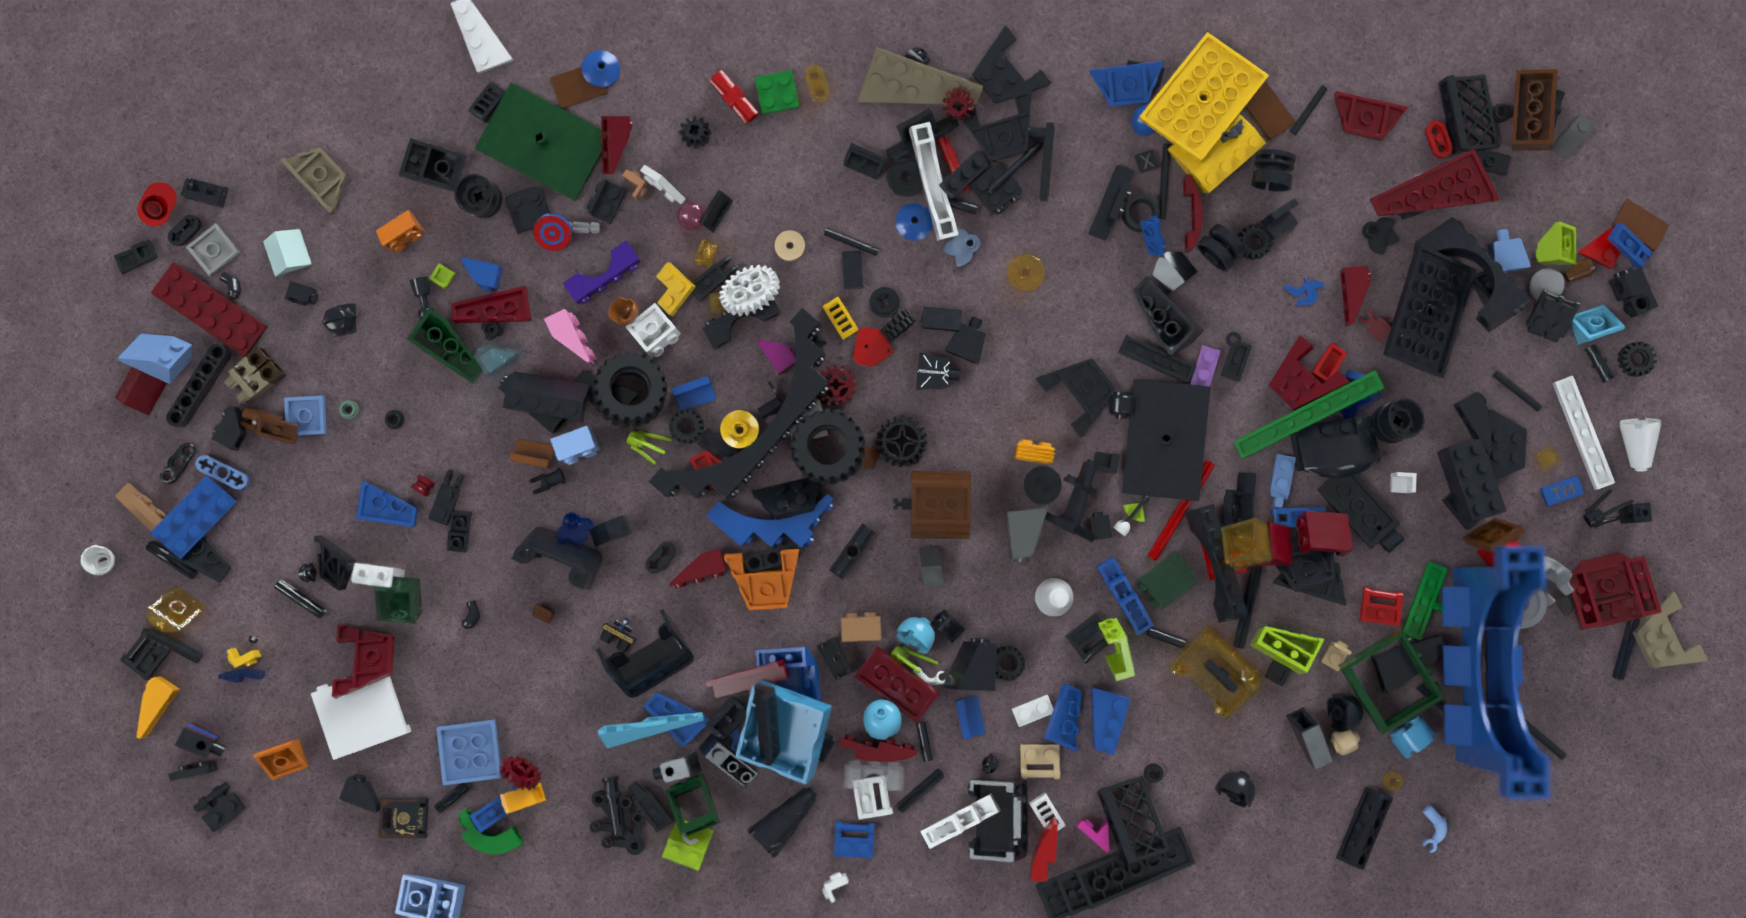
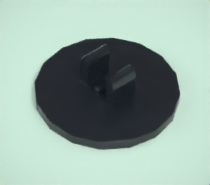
M1047 466L1033 468L1024 480L1026 495L1032 501L1039 504H1047L1054 501L1062 489L1059 474Z

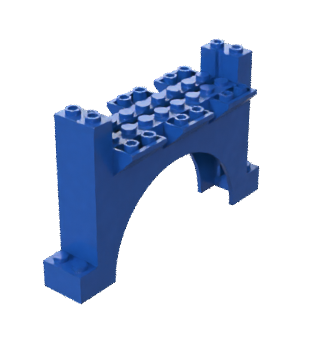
M1494 547L1495 567H1453V587H1442V626H1462V645H1443V685L1463 686V704H1444V744L1456 745V761L1499 774V796L1508 799H1550L1549 756L1543 754L1536 747L1529 735L1523 718V705L1520 704L1517 688L1518 685H1523L1522 646H1517L1519 627L1522 626L1521 619L1528 601L1538 590L1546 589L1545 547ZM1483 629H1485L1484 638L1486 644V651L1484 656L1486 659L1485 696L1487 698V704H1484L1480 673V653Z

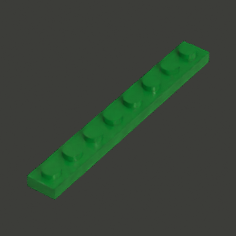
M1373 371L1234 441V444L1241 458L1244 459L1385 389L1377 372Z

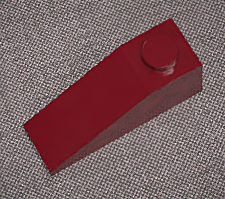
M601 116L602 174H613L632 130L630 116Z
M1368 266L1345 267L1340 270L1345 327L1355 323L1368 290L1369 282H1371V272L1368 271Z

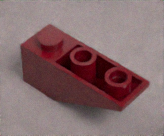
M716 549L700 554L669 583V586H675V589L685 587L686 582L692 580L696 584L705 581L704 577L712 575L713 579L724 576L723 572L727 571L722 550Z

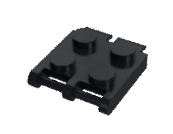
M1543 289L1526 322L1529 325L1527 331L1540 337L1545 331L1543 337L1557 343L1560 337L1564 338L1580 306V302L1564 299L1562 295L1556 296ZM1546 296L1556 299V302L1546 298ZM1562 302L1571 305L1572 308L1569 307V306L1563 305Z

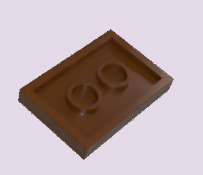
M1494 517L1462 538L1468 545L1494 553V547H1503L1508 543L1517 541L1525 531L1520 525Z

